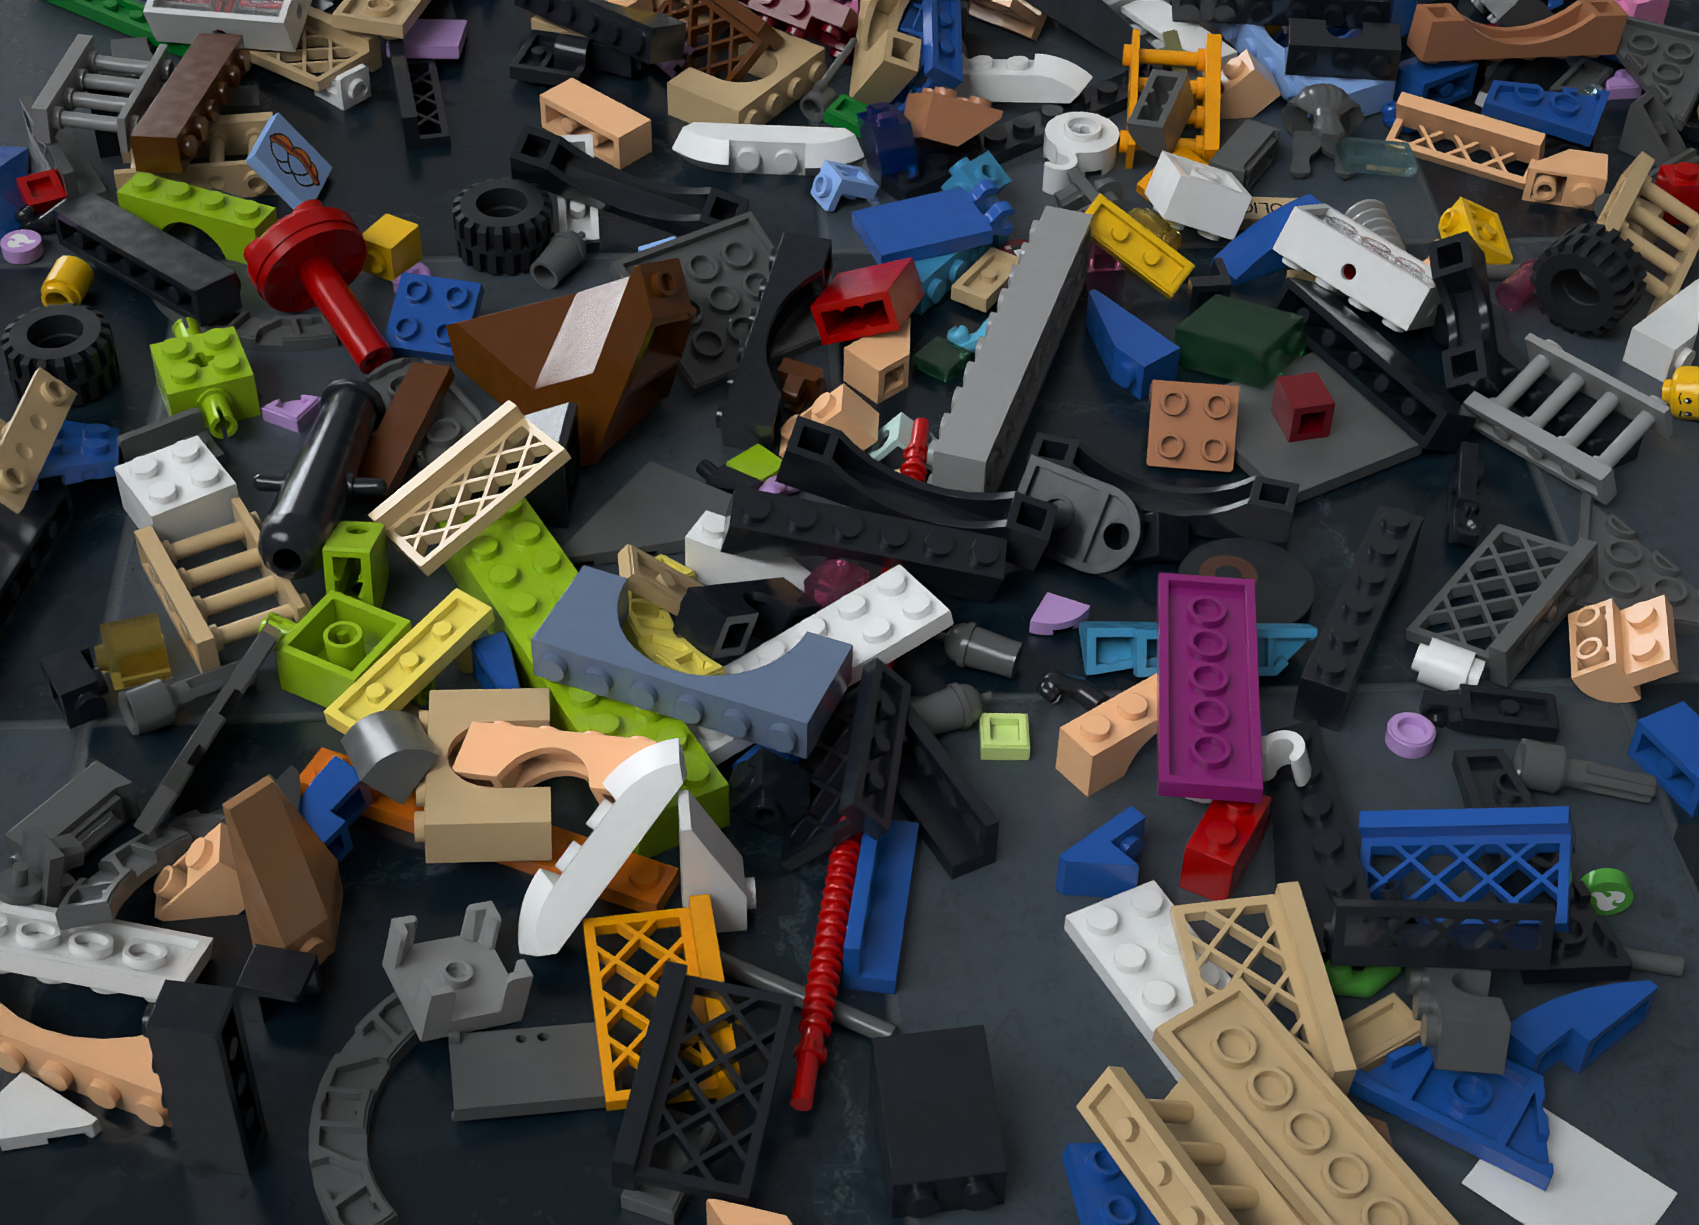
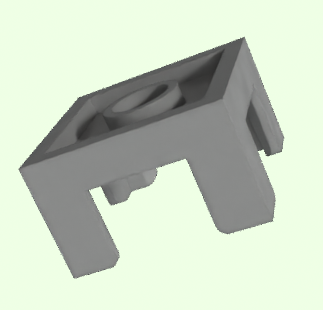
M492 901L471 904L466 908L459 936L413 944L418 923L415 915L391 919L382 966L421 1042L448 1037V1031L467 1033L522 1021L533 974L526 961L520 959L516 962L514 972L508 975L495 951L501 917Z

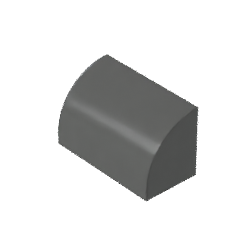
M1152 69L1127 122L1128 130L1133 140L1151 155L1160 157L1162 150L1173 153L1194 108V101L1188 73Z
M385 710L372 713L356 722L341 739L360 781L403 805L439 757L417 717L399 710Z

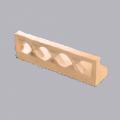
M1401 92L1396 103V119L1385 140V148L1524 190L1529 165L1541 160L1544 156L1546 134ZM1403 126L1418 130L1422 137L1412 142L1397 139ZM1442 139L1454 141L1457 149L1443 153L1436 151L1433 143ZM1481 149L1488 151L1493 159L1479 164L1471 161L1468 154ZM1518 160L1529 165L1522 177L1509 173L1504 164Z

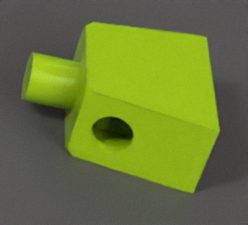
M341 521L336 529L333 530V533L322 549L326 594L332 589L381 609L389 581L386 527L384 524L376 522ZM363 582L360 593H354L352 587Z

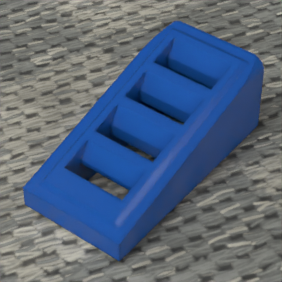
M504 631L472 642L474 677L482 689L520 688L510 641Z

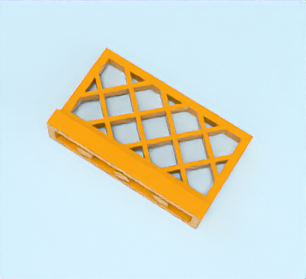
M710 894L689 896V907L583 919V933L606 1111L626 1109L631 1089L616 1091L614 1079L628 1064L637 1069L640 1058L638 1053L643 1047L650 1021L631 1007L645 992L656 998L659 984L655 981L663 974L665 962L669 961L688 965L687 975L725 982ZM680 927L681 937L669 950L649 938L656 929ZM618 933L629 940V942L616 956H613L597 946L596 936ZM639 947L659 959L646 975L625 963ZM682 952L684 953L685 960L678 957ZM599 962L605 965V967L601 971ZM615 973L636 985L622 1001L602 989L604 984ZM695 995L692 1010L702 1024L727 1012L718 999ZM605 1007L611 1010L607 1017ZM621 1018L642 1030L628 1047L619 1043L608 1034ZM732 1023L711 1034V1037L724 1055L736 1048ZM701 1040L698 1041L699 1051L693 1048L695 1045L693 1044L682 1050L679 1055L680 1060L684 1057L700 1068L714 1061V1058ZM611 1053L618 1057L613 1063ZM737 1061L736 1063L732 1064V1067L735 1069L737 1074L741 1076L739 1063ZM723 1071L698 1084L707 1099L716 1098V1102L736 1091ZM673 1078L672 1084L677 1082L678 1080ZM686 1090L667 1101V1104L695 1099L689 1090Z

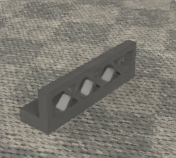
M31 95L21 97L20 102L28 136L46 169L55 168L68 199L71 201L94 192L109 201L105 186L70 127L64 126L63 130H59L51 144L35 142L31 113L34 100Z

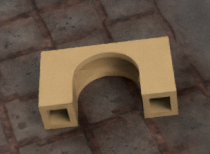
M861 0L856 34L858 42L854 50L849 96L881 111L888 107L918 72L922 40L897 32L903 12L910 0Z
M773 28L785 41L777 51L768 46L748 71V73L762 79L752 82H730L688 67L667 82L668 115L690 124L693 122L764 125L796 100L800 99L821 80L827 71L825 48ZM750 41L740 44L738 57L745 55L754 43Z
M549 688L429 690V710H419V722L439 757L427 771L426 776L416 786V806L424 807V811H415L414 813L415 842H425L426 863L552 860L551 787H483L463 780L452 770L472 721L487 723L505 721L515 726L533 728L550 726Z

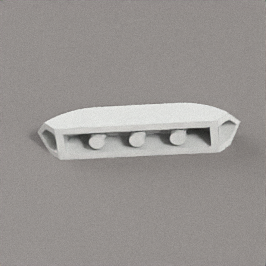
M962 53L963 82L954 91H957L956 98L963 97L969 99L970 96H975L992 102L1071 103L1083 91L1093 76L1078 65L1052 55L1035 54L1034 60H1029L1025 56L992 59V57L987 55H979L968 59Z
M693 122L682 128L672 147V150L681 158L693 165L708 170L730 173L816 176L819 174L825 160L855 166L865 157L854 133L846 128Z
M679 738L662 741L638 751L623 761L604 780L602 784L615 798V802L612 804L604 798L591 815L586 825L592 828L593 832L582 846L573 840L555 864V867L562 871L561 875L539 868L527 889L518 923L519 953L532 956L557 954L683 784L687 776V770Z

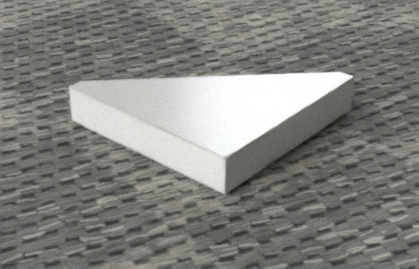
M23 1071L0 1092V1147L2 1151L49 1144L48 1138L84 1133L93 1138L101 1131L98 1118Z

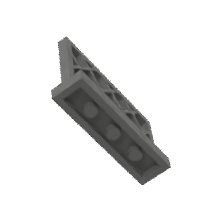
M1498 524L1406 629V640L1419 645L1422 643L1429 646L1433 637L1475 652V658L1486 661L1484 668L1490 669V682L1508 687L1598 578V542L1581 537L1572 547ZM1502 542L1521 548L1520 550L1500 554L1496 551ZM1553 557L1561 561L1558 564L1539 567L1536 560ZM1527 562L1530 567L1528 570L1507 574L1504 566ZM1494 568L1498 576L1475 580L1473 577L1476 572ZM1537 582L1539 586L1537 590L1516 594L1513 587ZM1503 588L1507 593L1505 597L1485 601L1481 595L1483 592ZM1472 595L1476 602L1451 607L1450 604L1454 598ZM1514 609L1516 613L1513 618L1493 621L1490 613ZM1480 615L1483 618L1484 624L1460 628L1457 621ZM1449 622L1452 630L1440 633L1426 630L1431 625ZM1491 636L1493 641L1486 650L1469 645L1466 642Z

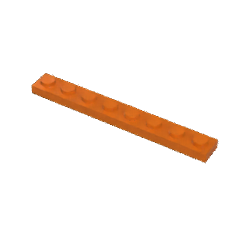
M321 747L299 775L300 795L304 794L313 779L334 755L353 766L349 756ZM369 786L373 803L361 816L414 834L415 811H424V807L416 806V787L403 805ZM551 825L552 860L496 862L534 876L539 868L561 875L562 871L556 868L555 864L573 840L582 846L588 837ZM631 853L598 898L638 912L663 910L680 882L679 868Z

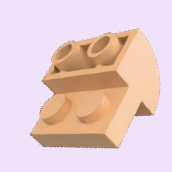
M1665 594L1636 603L1622 610H1619L1611 598L1594 605L1585 606L1568 614L1571 678L1577 687L1588 696L1612 703L1641 700V684L1679 672L1673 607Z

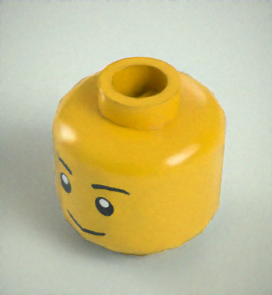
M1679 366L1675 370L1672 379H1665L1663 382L1662 400L1669 404L1672 416L1676 419L1699 420V366Z

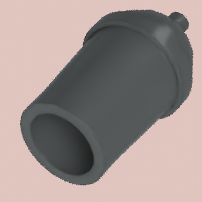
M574 231L556 233L550 239L549 245L531 265L530 272L533 279L540 286L552 289L571 271L580 267L586 260L587 245L584 240L586 234L583 231L579 233Z
M972 621L956 624L949 629L948 633L940 632L934 636V639L944 642L945 653L951 661L956 663V666L961 668L966 666L1013 679L1017 671L1024 643L979 627L978 623Z
M954 682L948 684L945 689L909 703L933 735H938L957 729L966 730L971 728L972 724L982 715L983 703L992 701L993 696L990 691L980 694L971 685Z

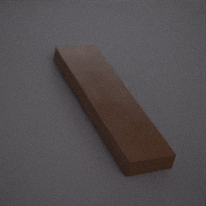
M412 362L366 450L357 476L381 478L387 484V491L381 496L356 495L355 500L352 501L381 504L398 490L455 377L451 366Z

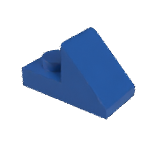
M1130 806L1060 854L1055 889L1062 895L1110 898L1137 887L1140 868L1134 860L1139 856L1144 846L1143 834L1146 817L1133 806Z

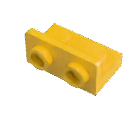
M1460 196L1456 203L1442 214L1438 224L1441 239L1468 231L1484 252L1486 264H1510L1512 262L1513 256L1497 213Z

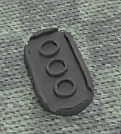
M398 358L388 361L374 369L366 378L367 383L381 394L386 406V412L412 364L411 358ZM421 359L422 363L436 364L430 360ZM453 381L411 463L421 470L485 419L478 408Z

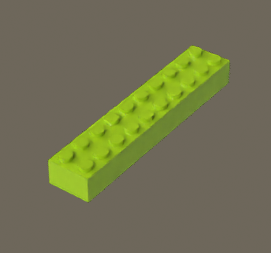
M525 497L444 563L461 591L492 607L495 621L487 628V631L490 635L501 631L506 633L510 641L517 676L524 687L549 688L551 727L561 731L580 733L597 731L608 736L626 738L644 736L658 743L679 738L685 757L687 776L678 790H689L720 829L730 825L729 784L685 722L534 675L531 639L574 580L578 571ZM476 513L464 516L462 523H467ZM448 520L437 522V529L446 527ZM677 792L635 847L633 853L649 858L679 846Z

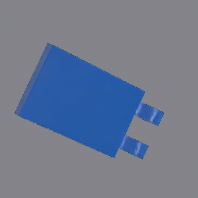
M986 179L977 183L968 193H966L963 187L852 211V226L877 264L913 257L914 261L993 243V235H1007L1014 231L1010 221L1002 218L1015 214V210L1008 201L996 203L992 197L986 198L990 194L999 192V188L993 180Z

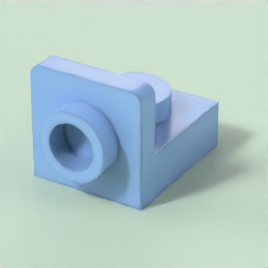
M825 160L819 174L814 179L811 195L825 211L834 212L841 196L851 200H855L857 197L873 200L879 186L862 167Z

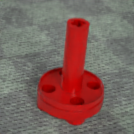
M317 199L304 201L292 213L279 219L262 236L254 239L246 246L243 257L248 263L247 272L249 280L260 297L272 308L282 312H300L317 306L362 373L370 374L380 365L391 361L393 350L349 287L361 272L366 262L368 251L361 230L346 211L336 207H325Z

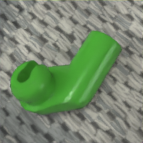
M1327 960L1324 964L1333 994L1342 996L1372 997L1401 972V967L1367 966L1363 970L1352 969V966L1331 965L1330 960Z

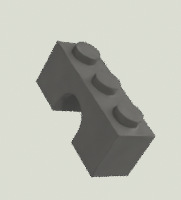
M1406 967L1405 992L1406 995H1413V1018L1416 1021H1421V1044L1423 1047H1429L1436 1069L1504 1074L1511 1022L1502 998L1488 997L1491 979L1490 969Z

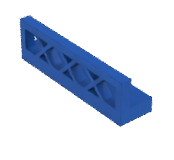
M891 820L890 832L876 840L863 831L844 943L842 988L887 994H895L918 841V822Z

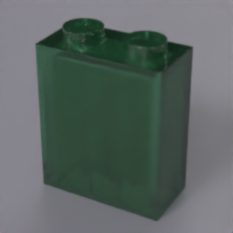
M1215 294L1175 327V344L1181 348L1178 366L1263 389L1304 353L1307 344V336L1304 333V316Z

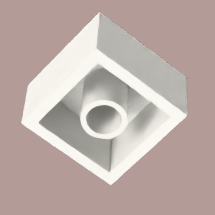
M1163 150L1145 190V195L1153 204V209L1162 216L1163 223L1179 230H1183L1185 225L1198 229V234L1214 241H1219L1220 237L1230 240L1235 239L1252 200V196L1231 172Z
M198 435L178 441L171 446L145 456L136 457L132 461L114 467L123 508L139 529L152 525L161 542L168 540L171 544L235 522L231 499L239 497L237 485Z

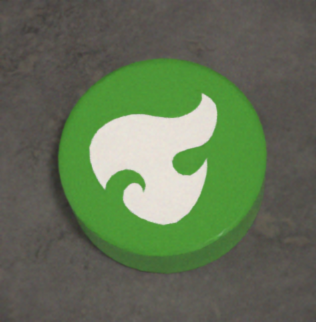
M1613 868L1596 869L1583 876L1580 880H1583L1591 893L1590 904L1599 916L1620 913L1633 902L1634 895L1630 878L1620 870Z

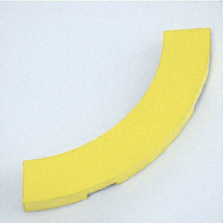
M663 554L654 557L695 580L696 572ZM628 590L629 615L623 624L622 630L627 640L636 650L651 661L675 671L705 676L725 675L726 669L722 665L701 653L685 638H677L673 632L674 623L670 612Z

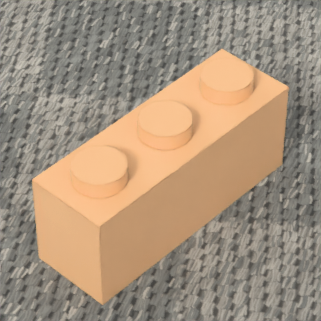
M570 78L540 94L541 123L543 128L556 135L592 134L594 156L621 170L652 152L651 119L580 81Z

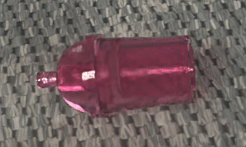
M1539 258L1525 260L1513 274L1496 287L1495 296L1502 308L1515 312L1534 300L1532 291L1536 287L1530 284V276L1534 273L1532 270L1534 262Z

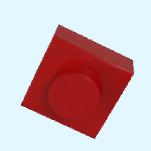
M55 168L16 178L17 188L26 206H33L37 214L47 212L64 198L68 199Z

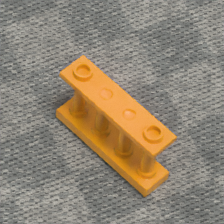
M1133 29L1131 44H1124L1122 66L1129 67L1127 122L1137 103L1138 92H1142L1149 78L1138 77L1139 64L1196 67V71H1202V77H1197V80H1190L1192 95L1195 96V99L1202 100V106H1196V109L1192 110L1186 123L1194 124V128L1201 129V135H1195V139L1179 138L1173 153L1186 146L1208 164L1219 151L1222 34L1207 33L1205 48H1198L1197 52L1140 49V29ZM1126 125V130H1120L1118 153H1125V169H1132L1135 150H1145L1133 140Z

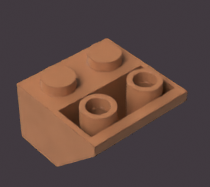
M923 87L921 93H908L898 138L931 147H958L1000 120L1003 111L991 108L992 101L975 96H970L969 99L963 97L956 98L957 91L943 87H935V89Z

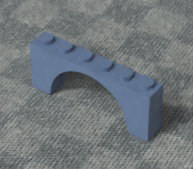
M585 565L531 639L533 670L536 676L805 759L808 758L852 680L853 645L808 631L785 655L767 665L742 673L705 676L687 674L663 667L636 650L622 631L623 624L629 615L628 578Z

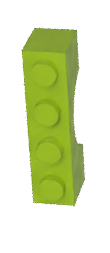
M137 172L117 191L119 207L136 215L165 233L177 222L193 225L207 233L218 244L226 259L247 265L248 263L243 257L246 246L254 239L262 236L270 226L278 221L275 207L260 204L253 200L226 195L219 191H211L188 185L185 182H177L154 176L151 173Z

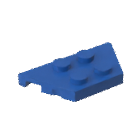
M64 420L31 491L39 490L38 479L61 476L62 483L67 485L83 482L88 479L116 476L114 467L119 465L120 455L117 443L119 429L105 424H86Z
M1421 1038L1415 1045L1403 1046L1387 1054L1384 1064L1366 1073L1361 1068L1356 1070L1348 1093L1544 1191L1547 1190L1554 1170L1553 1163H1549L1547 1141L1550 1132L1548 1116L1543 1110L1546 1099L1544 1076L1507 1058L1504 1074L1439 1070L1435 1068L1429 1047L1422 1046Z

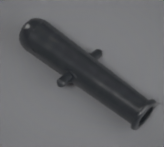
M353 378L333 381L322 391L319 405L320 412L291 469H285L283 474L260 473L255 475L252 480L253 487L258 491L278 492L261 526L258 551L264 565L279 577L296 580L313 575L324 565L322 549L333 533V530L342 521L348 501L355 500L356 495L381 496L387 491V484L381 478L357 477L372 433L378 429L386 412V406L381 394L367 382Z

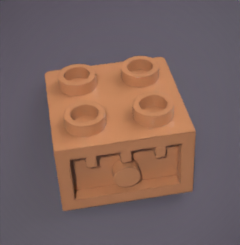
M1153 380L1149 391V403L1151 405L1146 456L1147 466L1230 473L1234 466L1240 386Z

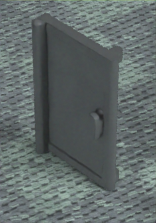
M595 1022L472 1033L448 1031L454 1106L451 1117L454 1122L606 1108ZM614 1027L608 1032L609 1036L615 1039ZM611 1053L613 1063L618 1057ZM619 1073L614 1079L616 1091L623 1090L621 1074Z

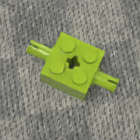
M186 317L189 326L187 329L182 318L178 319L172 327L175 338L149 345L157 384L168 415L170 417L193 407H198L203 414L205 428H209L214 437L224 438L220 428L224 426L227 436L230 437L238 429L237 421L261 415L254 374L235 327L214 328L201 333L199 323L194 318Z
M332 589L299 623L281 617L275 612H270L268 618L264 617L259 628L260 632L265 623L268 622L281 631V637L274 647L281 689L326 708L412 630L410 620ZM435 678L412 701L421 706L427 704L426 699L429 700V690H435L436 687Z

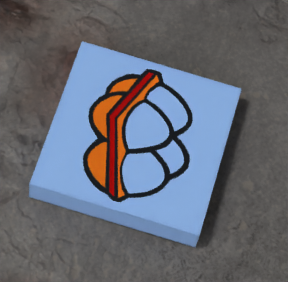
M279 112L269 118L246 159V163L293 210L304 201L317 199L333 168Z

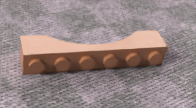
M1577 0L1566 9L1544 20L1515 27H1493L1470 20L1460 14L1450 3L1417 4L1406 44L1421 62L1427 64H1437L1439 61L1469 63L1472 60L1482 59L1500 62L1508 58L1535 60L1536 57L1566 59L1568 56H1586L1597 58L1600 55L1616 54L1629 15L1614 0Z

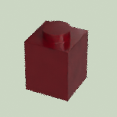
M1311 372L1276 377L1271 412L1288 442L1329 437L1336 403L1319 374Z

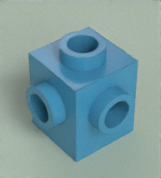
M988 150L972 161L964 157L949 169V173L952 176L941 188L945 191L963 187L966 193H968L980 181L990 179L999 188V192L990 194L986 198L992 197L995 202H998L999 198L997 195L1012 180Z

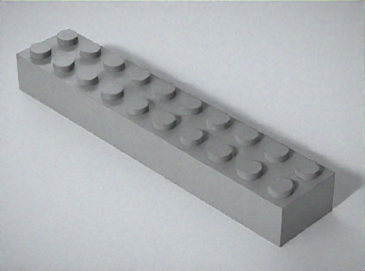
M1046 205L1040 220H1033L1029 233V243L1023 242L1018 265H1013L1011 268L1008 289H1001L997 313L991 312L989 315L986 337L980 336L975 350V362L968 361L966 365L963 388L957 386L954 391L951 414L944 413L942 417L939 440L932 439L929 445L926 464L927 466H932L933 469L928 477V484L966 492L997 493L1086 283L1093 223L1092 214Z

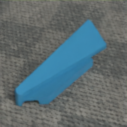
M1079 621V634L1086 675L1133 668V675L1136 677H1150L1157 673V622ZM1256 623L1259 676H1277L1289 664L1288 660L1308 640H1313L1317 636L1318 628L1309 624Z

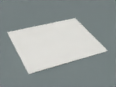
M1544 1107L1543 1110L1548 1116L1550 1132L1547 1141L1549 1163H1553L1554 1170L1546 1191L1482 1159L1477 1162L1462 1181L1463 1185L1524 1225H1656L1678 1194Z

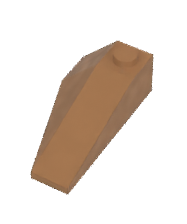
M267 775L222 804L253 947L255 944L317 954L319 965H321L329 955L335 952L343 901V888L338 860L275 781Z

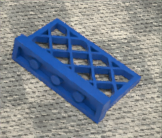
M910 0L908 2L897 32L922 40L919 59L920 68H918L917 75L910 80L890 103V115L901 120L903 119L908 92L921 93L923 87L935 89V87H942L943 85L955 90L963 82L960 0Z
M1569 806L1360 811L1358 829L1362 839L1359 860L1372 900H1376L1381 896L1380 887L1382 884L1392 880H1402L1413 870L1427 882V884L1408 898L1416 899L1417 901H1426L1436 892H1439L1449 902H1477L1491 891L1504 903H1529L1541 892L1545 891L1557 901L1554 932H1569L1572 855L1576 852V833ZM1537 853H1559V862L1543 875L1527 863ZM1484 854H1502L1507 859L1504 864L1489 876L1474 864ZM1432 855H1449L1455 860L1437 876H1434L1422 865ZM1374 856H1398L1403 861L1384 877L1373 868ZM1519 869L1533 883L1518 895L1512 897L1498 884ZM1464 870H1467L1480 883L1459 898L1446 884ZM1371 879L1375 882V884L1372 887ZM1556 880H1558V888L1553 885ZM1421 918L1425 924H1430L1425 918ZM1437 918L1440 922L1445 920L1443 918ZM1465 919L1459 925L1485 924L1480 919ZM1521 920L1514 926L1539 927V921Z

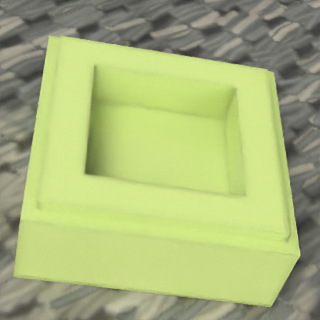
M982 713L979 718L980 760H1029L1028 714Z

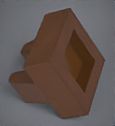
M786 357L783 358L777 371L782 398L788 399L784 410L800 415L808 403L814 404L820 395L827 392L823 368Z

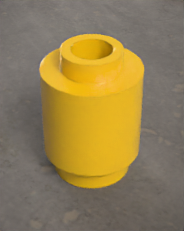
M67 255L58 258L41 287L43 305L47 307L49 304L57 303V305H64L65 303H75L76 306H80L94 281V272L90 265L75 256Z

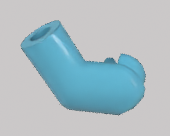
M988 318L974 333L969 334L967 327L964 325H960L959 329L957 326L951 328L947 333V339L951 343L950 349L960 355L975 353L979 337H986Z

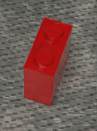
M910 257L837 273L810 308L822 345H828L900 330L923 298L924 292L914 259Z

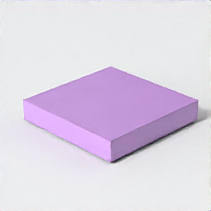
M417 19L403 38L406 58L458 59L468 33L467 20ZM387 41L386 54L390 58L389 43Z

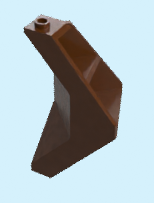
M673 258L634 266L629 277L594 288L447 325L446 328L456 367L501 405L510 400L517 405L523 415H527L568 402L578 404L582 467L599 463L601 457L663 398L669 397L697 309L690 303L680 259Z

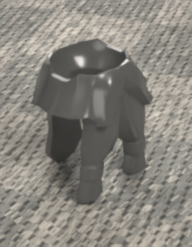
M1321 83L1306 86L1295 98L1287 103L1286 107L1282 109L1280 117L1283 121V128L1293 137L1290 174L1295 179L1308 177L1311 171L1309 160L1321 151L1327 157L1334 160L1336 177L1342 179L1354 177L1356 168L1353 164L1351 146L1347 138L1357 131L1360 124L1364 121L1361 106L1343 89L1334 84ZM1308 113L1313 115V119L1307 117Z

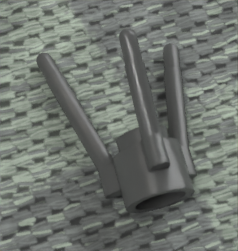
M851 38L821 80L800 100V109L807 119L813 122L822 121L824 111L837 99L836 92L827 84L857 44V38Z

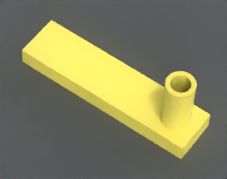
M458 588L453 590L323 711L327 724L346 734L356 722L372 713L385 710H402L454 659L459 671L474 673L471 645L495 621L492 607Z

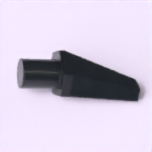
M708 459L702 460L696 467V473L706 480L705 484L729 494H733L735 486L759 490L764 484L760 479L730 468L725 464L718 468Z

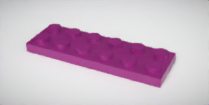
M1159 573L1157 583V795L1261 803L1263 770L1255 579Z

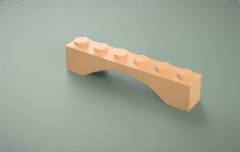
M0 1003V1068L10 1073L23 1071L28 1075L41 1079L46 1085L55 1090L65 1091L68 1089L89 1097L94 1103L103 1108L113 1109L117 1107L136 1114L141 1120L151 1126L161 1127L165 1125L171 1128L172 1124L168 1109L163 1108L161 1102L162 1087L159 1076L152 1070L153 1054L148 1038H145L143 1035L109 1039L68 1036L42 1029L18 1017Z

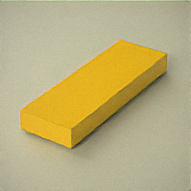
M1101 193L1098 194L1085 213L1093 215L1091 241L1166 298L1171 299L1195 265Z

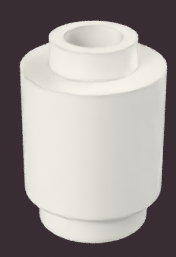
M1432 637L1429 646L1420 643L1411 670L1419 672L1416 682L1446 692L1448 690H1458L1460 684L1477 685L1486 661L1475 658V652Z

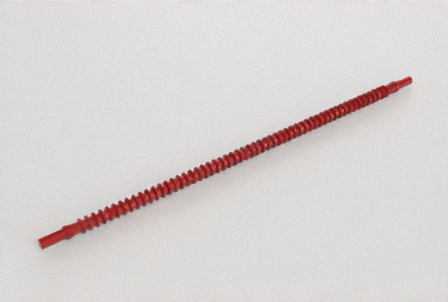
M926 418L914 420L910 444L903 452L905 462L900 468L901 474L921 482H926L925 477L927 475L925 463L928 453L927 443L930 422ZM883 566L881 574L889 571L891 568ZM893 660V661H891L890 663L886 664V665H887L888 667H890L892 670H893V666H894L895 660ZM842 816L841 819L839 820V822H841L842 820H844L845 817ZM863 831L831 848L832 853L829 856L830 864L827 867L828 875L825 878L826 887L822 892L824 899H822L820 904L819 923L816 926L817 935L814 938L815 946L811 952L813 958L809 963L811 971L807 975L809 983L805 987L806 996L802 1001L804 1008L800 1013L802 1021L798 1025V1031L802 1037L800 1043L794 1047L793 1058L797 1062L790 1104L792 1108L798 1111H809L812 1109L819 1067L826 1063L827 1050L824 1047V1040L832 1032L830 1024L834 1020L832 1012L836 1007L835 999L838 995L836 987L840 983L839 974L842 971L841 962L843 961L844 943Z

